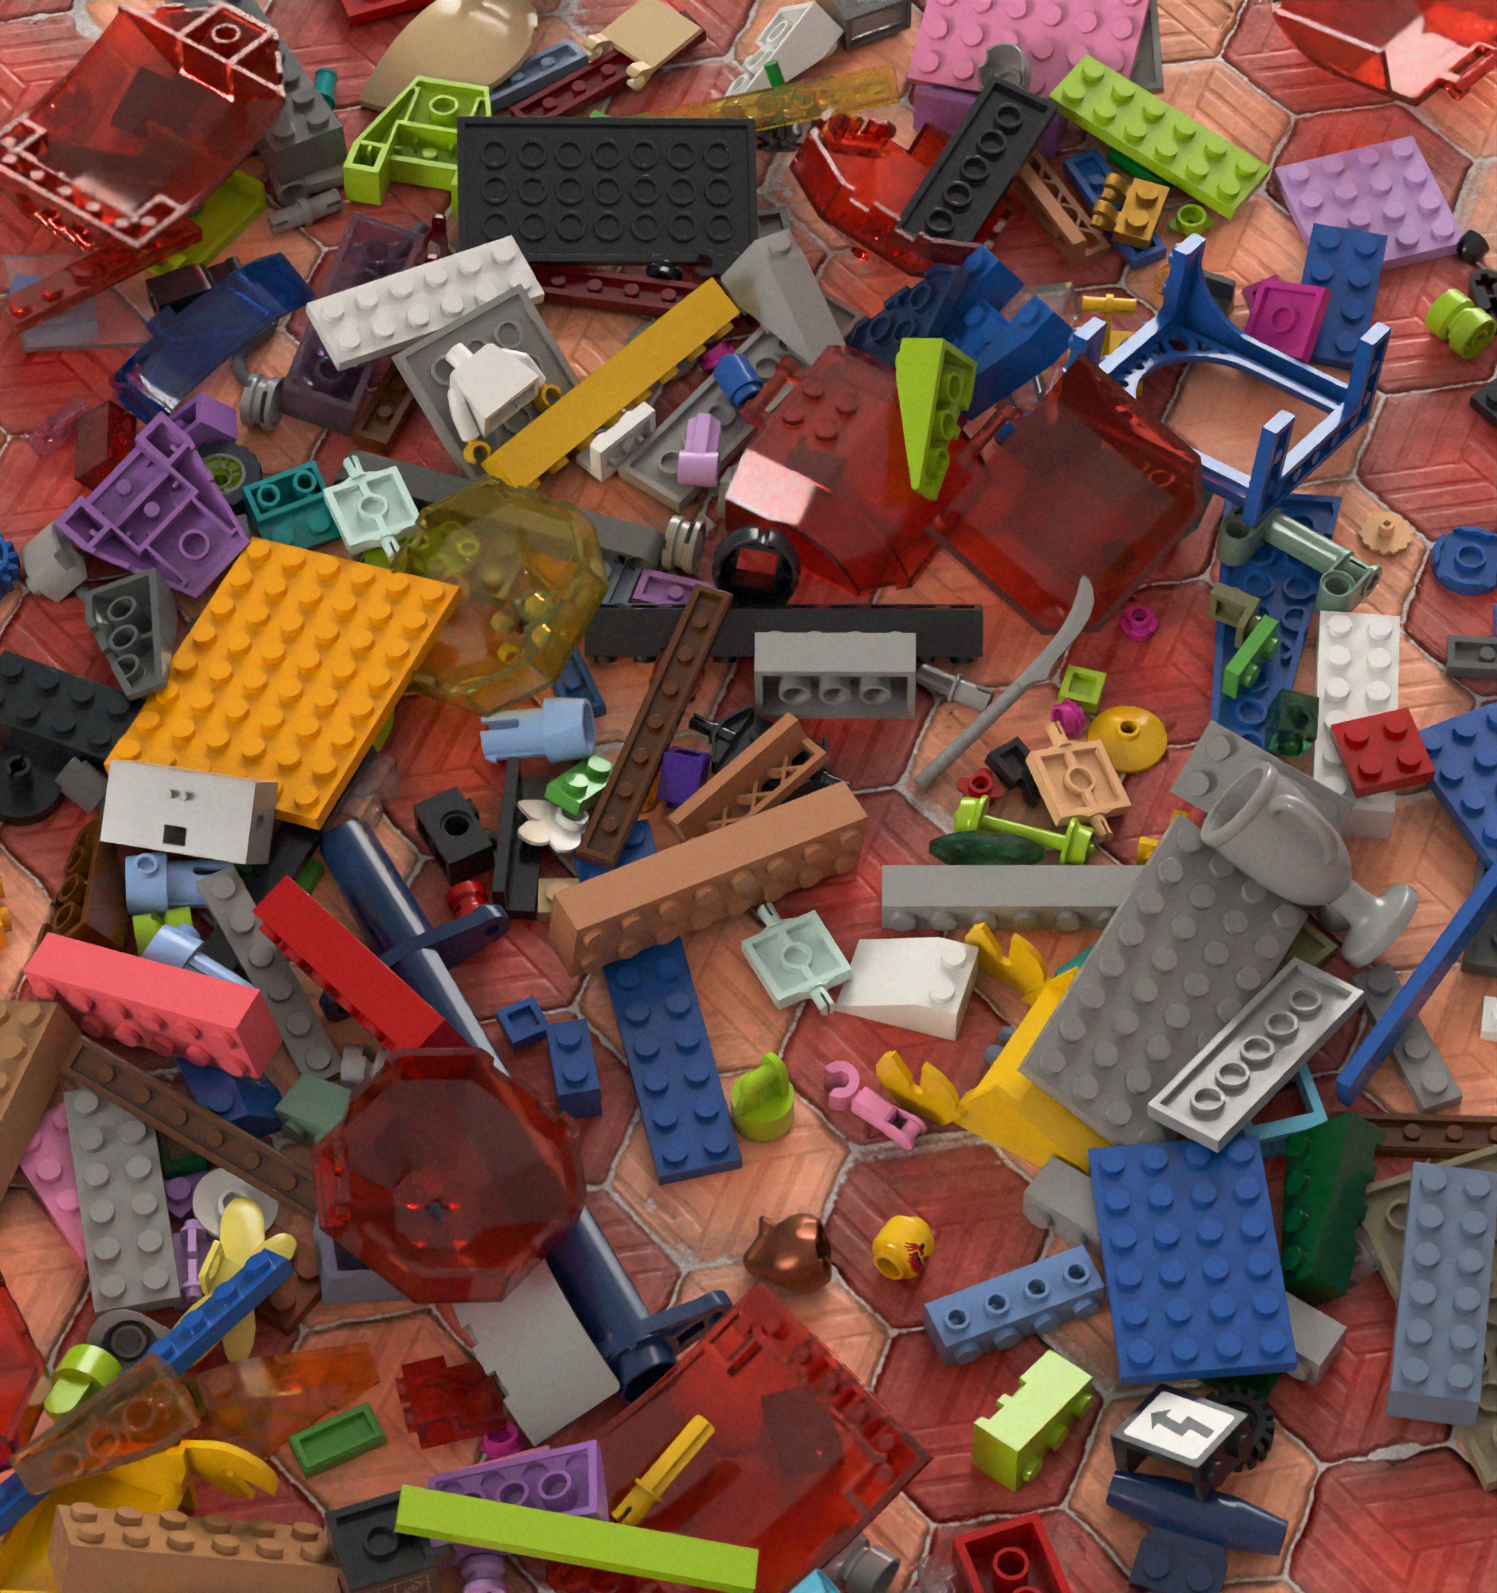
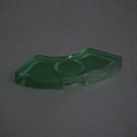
M976 830L950 833L929 842V854L947 865H1035L1045 860V847L1030 839L1010 833L1000 832V837L993 834H979L976 836Z

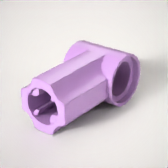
M698 413L697 416L688 419L685 447L679 453L678 485L715 488L718 486L720 453H718L722 429L721 421L715 419L712 414Z

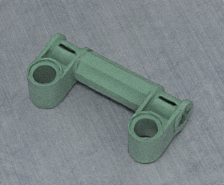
M1236 505L1220 524L1216 556L1223 564L1228 566L1244 565L1265 542H1268L1323 573L1315 602V612L1318 616H1320V610L1351 613L1364 598L1372 593L1382 574L1383 568L1377 564L1371 566L1358 559L1349 548L1346 549L1283 514L1277 508L1272 510L1253 527L1241 521L1243 508Z

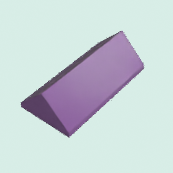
M931 85L915 86L913 129L952 137L979 95ZM1058 113L1035 147L1042 156L1055 158L1068 121V119Z

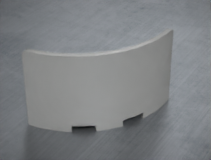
M539 1245L533 1246L451 1301L461 1328L468 1333L476 1344L472 1349L489 1377L497 1373L501 1380L498 1382V1385L506 1396L503 1401L534 1447L620 1389L618 1379L593 1344L562 1293Z

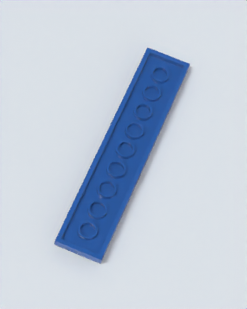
M648 819L636 822L616 869L657 853ZM577 849L571 852L580 883L610 871L577 860L575 854ZM680 935L668 944H657L640 951L630 959L621 958L604 965L602 970L659 1185L742 1168V1157Z

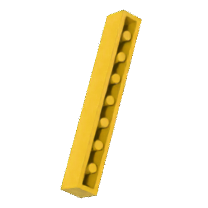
M711 277L479 464L498 487L526 495L530 494L542 484L538 479L541 474L548 470L553 475L570 461L566 457L568 452L575 447L579 452L588 447L596 437L593 433L602 425L607 430L611 428L624 415L621 409L631 402L636 407L653 394L648 387L657 380L663 385L679 373L680 370L676 365L686 358L690 363L706 351L707 348L703 343L713 336L717 341L733 329L734 326L730 321L740 311L714 278Z

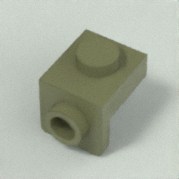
M1216 582L1210 592L1208 617L1236 628L1234 647L1240 649L1263 618L1259 615L1260 598L1247 594L1237 587H1230L1220 582Z

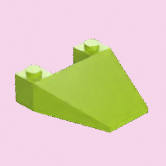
M418 75L352 143L343 165L345 200L381 206L391 181L451 191L452 217L458 218L457 116H491L489 87Z

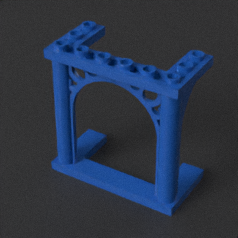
M1193 233L1181 244L1177 243L1169 254L1168 263L1171 264L1169 276L1162 287L1164 300L1158 314L1149 322H1143L1138 331L1130 338H1125L1113 353L1105 355L1100 360L1107 327L1106 322L1093 317L1082 327H1077L1072 332L1068 341V348H1070L1069 359L1062 372V379L1064 380L1063 390L1056 402L1058 416L1055 427L1070 433L1079 425L1242 507L1241 521L1255 527L1369 421L1392 328L1377 322L1359 339L1349 384L1337 380L1248 336L1224 315L1214 301L1204 278L1202 258L1207 239ZM1175 341H1180L1186 345L1188 350L1177 351L1170 345ZM1183 362L1214 363L1240 370L1329 415L1287 453L1296 416L1283 409L1279 411L1262 427L1250 477L1168 436L1156 428L1140 410L1136 399V389L1147 375L1164 366ZM1111 398L1120 399L1126 403L1116 405Z

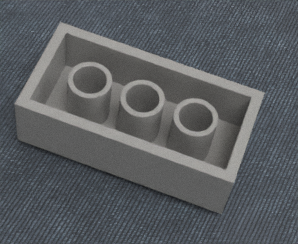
M819 631L808 633L755 632V715L763 719H781L789 712L797 719H915L916 633H902L898 631L889 633H862L859 631L848 633H822Z
M1214 720L1209 722L1170 789V792L1209 813L1220 796L1239 776L1260 762H1270L1277 768L1280 774L1298 782L1316 796L1331 812L1340 829L1355 805V802Z

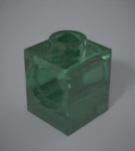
M1281 688L1267 708L1264 748L1279 752L1284 756L1303 758L1317 739L1319 697Z

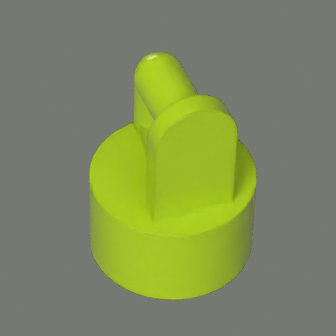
M770 1051L761 1057V1066L741 1075L735 1081L731 1090V1118L733 1125L741 1135L754 1141L765 1142L775 1140L783 1136L790 1129L794 1121V1090L789 1081L788 1070L783 1061Z
M80 1344L71 1347L66 1352L49 1379L50 1393L44 1401L45 1413L53 1419L55 1431L69 1424L83 1411L84 1406L90 1400L99 1397L116 1381L118 1375L123 1372L119 1362L108 1351L94 1345Z

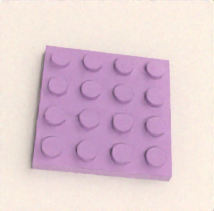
M1413 135L1274 168L1273 179L1307 249L1310 243L1313 223L1388 235L1381 271L1457 253L1456 245L1463 234Z

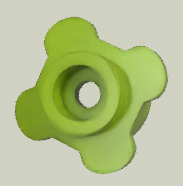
M1186 204L1180 207L1177 212V218H1172L1169 221V229L1173 232H1180L1186 239L1193 233L1201 236L1205 230L1213 227V219L1207 216L1206 211L1201 206L1196 204Z

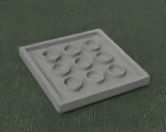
M521 283L391 358L462 477L481 483L491 479L479 464L486 458L483 457L481 449L476 446L473 450V455L477 460V464L471 465L467 463L463 452L468 444L467 441L463 442L450 412L447 393L450 389V374L455 369L445 359L450 349L456 344L462 343L475 354L486 344L493 343L501 349L507 348L527 353L546 377V385L554 384L560 388V398L580 383ZM547 392L545 393V397L551 405L559 400H553ZM532 400L487 437L484 438L479 434L477 438L479 441L485 442L490 446L492 454L545 410L537 408Z

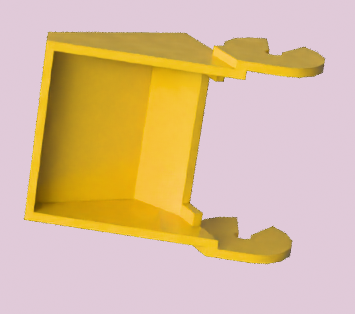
M986 922L975 924L965 936V944L980 947L979 968L995 980L1023 993L1019 1000L1031 1005V1009L979 1085L965 1092L960 1101L953 1084L941 1071L927 1061L922 1067L920 1086L916 1085L913 1081V1075L897 1051L885 1052L876 1064L877 1077L882 1086L895 1100L942 1126L953 1122L1040 1168H1043L1050 1157L1054 1156L1090 1177L1087 1160L1088 1149L1113 1147V1145L1017 1071L1080 968L1075 966L1054 978H1050L1048 976V967L1042 955L1016 932L1011 938L1009 956L1006 958L1001 952L1002 947Z
M181 1440L179 1447L102 1445L5 1533L0 1544V1593H59L47 1556L57 1505L71 1506L76 1502H85L102 1509L116 1510L121 1506H130L142 1512L159 1514L165 1510L177 1511L179 1505L196 1510L199 1501L192 1471L215 1488L249 1500H253L256 1492L244 1480L275 1496L279 1486V1479L274 1470L263 1460L244 1449L225 1442Z

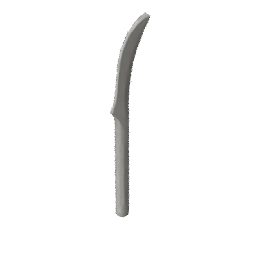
M1085 575L1080 578L1079 588L1072 609L1056 636L1025 671L914 778L915 784L921 790L925 791L1029 688L1035 684L1047 681L1053 666L1080 635L1090 619L1094 606V594L1091 582Z

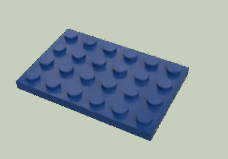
M1259 1135L1235 1136L1219 1153L1194 1140L1089 1148L1087 1160L1120 1384L1133 1385L1296 1371L1298 1362Z

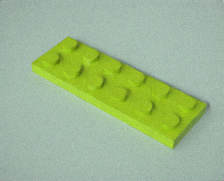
M1088 54L1080 60L1050 93L1047 99L1059 105L1058 114L1229 220L1236 215L1265 181L1271 170V167Z

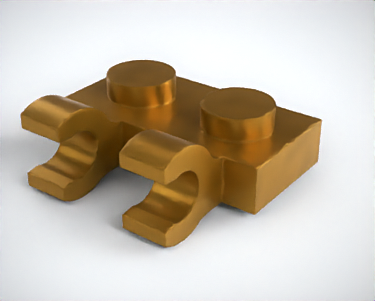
M1107 173L1103 182V187L1105 188L1101 195V200H1096L1092 210L1094 216L1090 226L1097 230L1113 232L1112 241L1148 251L1168 200L1170 187L1134 178L1132 185H1129L1121 176ZM1112 204L1124 205L1122 211H1117Z

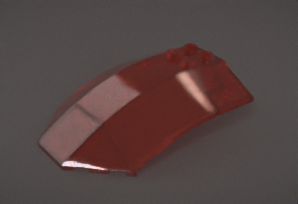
M223 0L208 1V7L185 8V2L156 4V10L137 11L132 6H118V14L74 68L45 96L0 130V191L26 218L83 251L139 254L217 191L249 156L286 104L278 30Z
M760 1280L663 1377L611 1421L581 1442L597 1439L600 1445L606 1483L609 1522L621 1524L610 1513L620 1505L637 1485L634 1480L636 1478L642 1479L694 1416L700 1415L710 1422L716 1429L715 1434L660 1497L663 1499V1502L660 1504L657 1501L636 1527L759 1549L754 1593H789L815 1569L822 1570L934 1459L883 1402ZM550 1560V1564H547L546 1583L555 1593H728Z

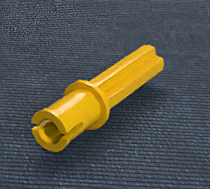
M700 1415L694 1416L642 1479L636 1478L634 1480L637 1485L610 1514L622 1525L636 1527L657 1501L660 1504L663 1502V1499L660 1497L715 1434L716 1429L704 1417Z

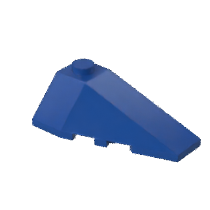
M172 1055L189 1098L258 1139L282 1131L283 1125L274 1110L282 1100L279 1089L264 1074H262L260 1079L245 1075L236 1077L223 1069L209 1065L200 1067L188 1059Z

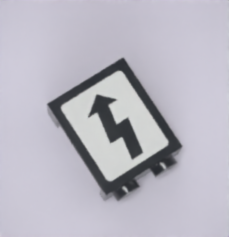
M1160 1383L1110 1435L1116 1469L1134 1472L1150 1456L1190 1471L1192 1473L1196 1499L1203 1502L1217 1487H1220L1225 1482L1227 1476L1242 1460L1247 1459L1254 1449V1439L1251 1433L1248 1414Z

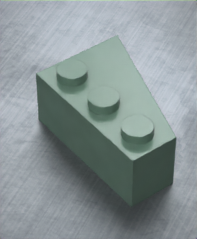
M305 1072L274 1108L283 1125L282 1131L289 1139L296 1143L304 1144L396 1198L400 1196L427 1161L398 1106Z

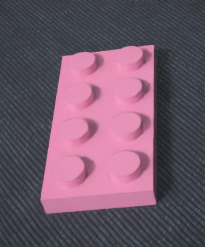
M62 1103L42 1115L21 1159L18 1170L86 1269L88 1264L65 1103Z

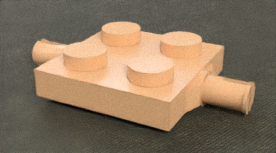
M1051 722L1045 727V731L1048 733L1053 745L1047 749L1030 751L1025 760L1056 827L1069 825L1071 819L1075 817L1079 819V823H1088L1095 829L1098 843H1105L1114 836L1105 818L1127 814L1132 806L1101 739L1088 742L1068 740L1061 722Z

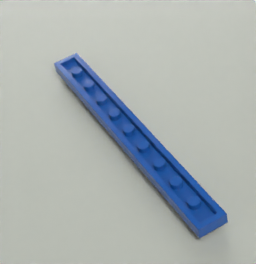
M266 1248L251 1256L246 1261L245 1266L230 1280L216 1287L211 1297L196 1310L186 1314L173 1331L165 1338L155 1342L149 1348L148 1353L131 1368L121 1372L116 1381L99 1397L90 1400L84 1406L83 1411L69 1424L55 1431L50 1440L33 1456L24 1459L17 1466L16 1471L0 1484V1537L295 1272L289 1260Z

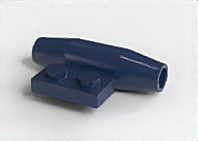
M1115 1470L1106 1499V1505L1153 1527L1141 1539L1128 1581V1586L1150 1593H1221L1228 1571L1225 1549L1279 1556L1289 1521L1240 1497L1214 1490L1204 1502L1197 1500L1193 1483L1168 1476Z

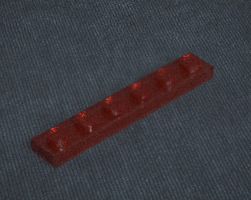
M179 209L1 299L0 319L16 335H19L203 241L202 229Z

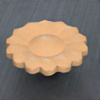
M1376 512L1373 516H1367L1365 522L1360 524L1359 538L1362 539V545L1368 547L1371 552H1378L1383 556L1387 554L1396 555L1399 551H1405L1407 545L1412 543L1413 529L1409 527L1410 523L1407 520H1403L1401 515H1393L1391 512L1383 514Z

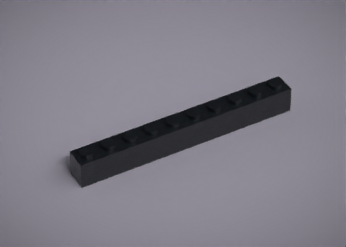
M586 603L584 609L585 656H594V662L597 663L617 662V656H633V662L636 663L657 662V656L664 655L686 604ZM732 604L709 656L712 657V662L734 663L736 662V657H752V662H754L755 632L808 633L819 631L822 633H848L859 631L862 633H889L898 631L902 633H916V663H933L934 657H950L951 663H973L974 657H983L982 604Z

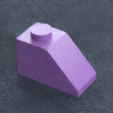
M199 392L169 416L175 424L191 437L196 449L200 448V445L212 444L214 441L228 443V441L235 442L237 440L236 410L202 392Z

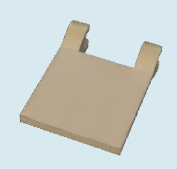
M639 0L600 33L586 37L583 46L588 49L585 53L588 54L589 61L591 62L603 56L610 45L634 60L635 63L629 65L626 70V74L631 77L627 80V85L634 90H640L657 69L702 32L701 27L659 0Z

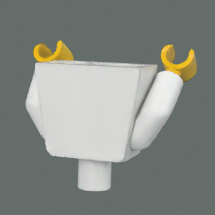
M458 343L446 355V361L455 368L450 374V389L447 393L450 412L463 442L467 441L468 445L465 446L463 455L467 463L471 465L477 464V460L473 455V450L476 446L481 449L484 458L491 455L490 446L478 440L479 434L484 438L487 437L532 400L535 406L541 410L550 408L551 404L545 397L546 392L553 400L559 399L561 396V390L558 386L554 384L546 385V377L527 353L507 348L501 349L493 343H488L473 354L462 343Z

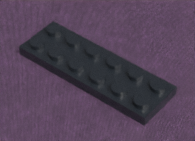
M993 74L891 228L889 240L939 264L959 266L1057 115L1059 105Z

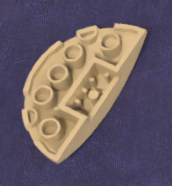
M436 0L418 14L392 42L367 81L359 98L360 106L383 112L418 75L488 86L489 91L512 76L532 52L533 43L531 39L534 31H539L536 8L533 7L531 0Z

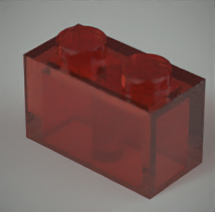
M107 400L77 419L74 480L94 491L136 447L134 438L136 437L137 417L111 400Z

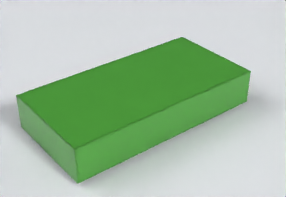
M368 1402L287 1437L288 1444L306 1480L387 1444L386 1436Z

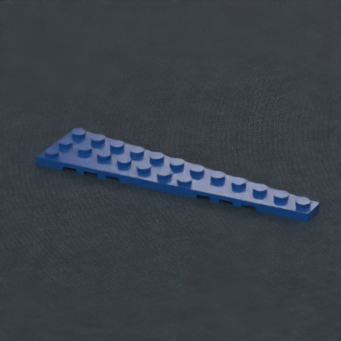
M1290 493L1274 509L1281 510L1283 514L1332 540L1341 508L1342 497ZM1224 499L1223 519L1236 507V504ZM1265 542L1244 565L1228 566L1220 561L1219 582L1230 587H1237L1247 594L1260 598L1259 615L1262 617L1267 615L1279 621L1277 638L1280 639V646L1271 661L1265 659L1262 663L1260 673L1251 688L1245 687L1237 699H1234L1222 693L1225 668L1239 650V648L1234 647L1236 628L1216 620L1210 721L1214 720L1275 756L1323 573L1272 544ZM1204 812V820L1208 815L1206 812Z

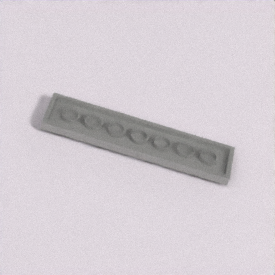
M820 288L846 343L854 324L867 315ZM759 327L733 353L744 354L764 384L763 391L765 392V397L758 406L748 411H741L738 407L731 405L712 373L618 467L619 477L680 513L705 488L701 486L678 485L677 482L679 453L685 447L688 419L697 416L698 413L712 414L715 419L721 421L722 431L718 453H720V473L817 375L787 350V345L773 333L768 335Z

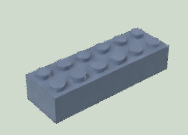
M1413 1162L1408 1188L1385 1415L1474 1428L1481 1396L1497 1218V1173Z

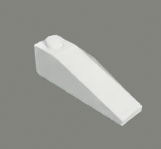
M815 1L781 7L755 42L760 49L753 56H748L742 66L747 70L746 73L732 82L715 113L719 117L737 115L771 93L773 90L764 68L765 63L777 60L786 83L821 59L829 57L838 46L836 41L844 30Z

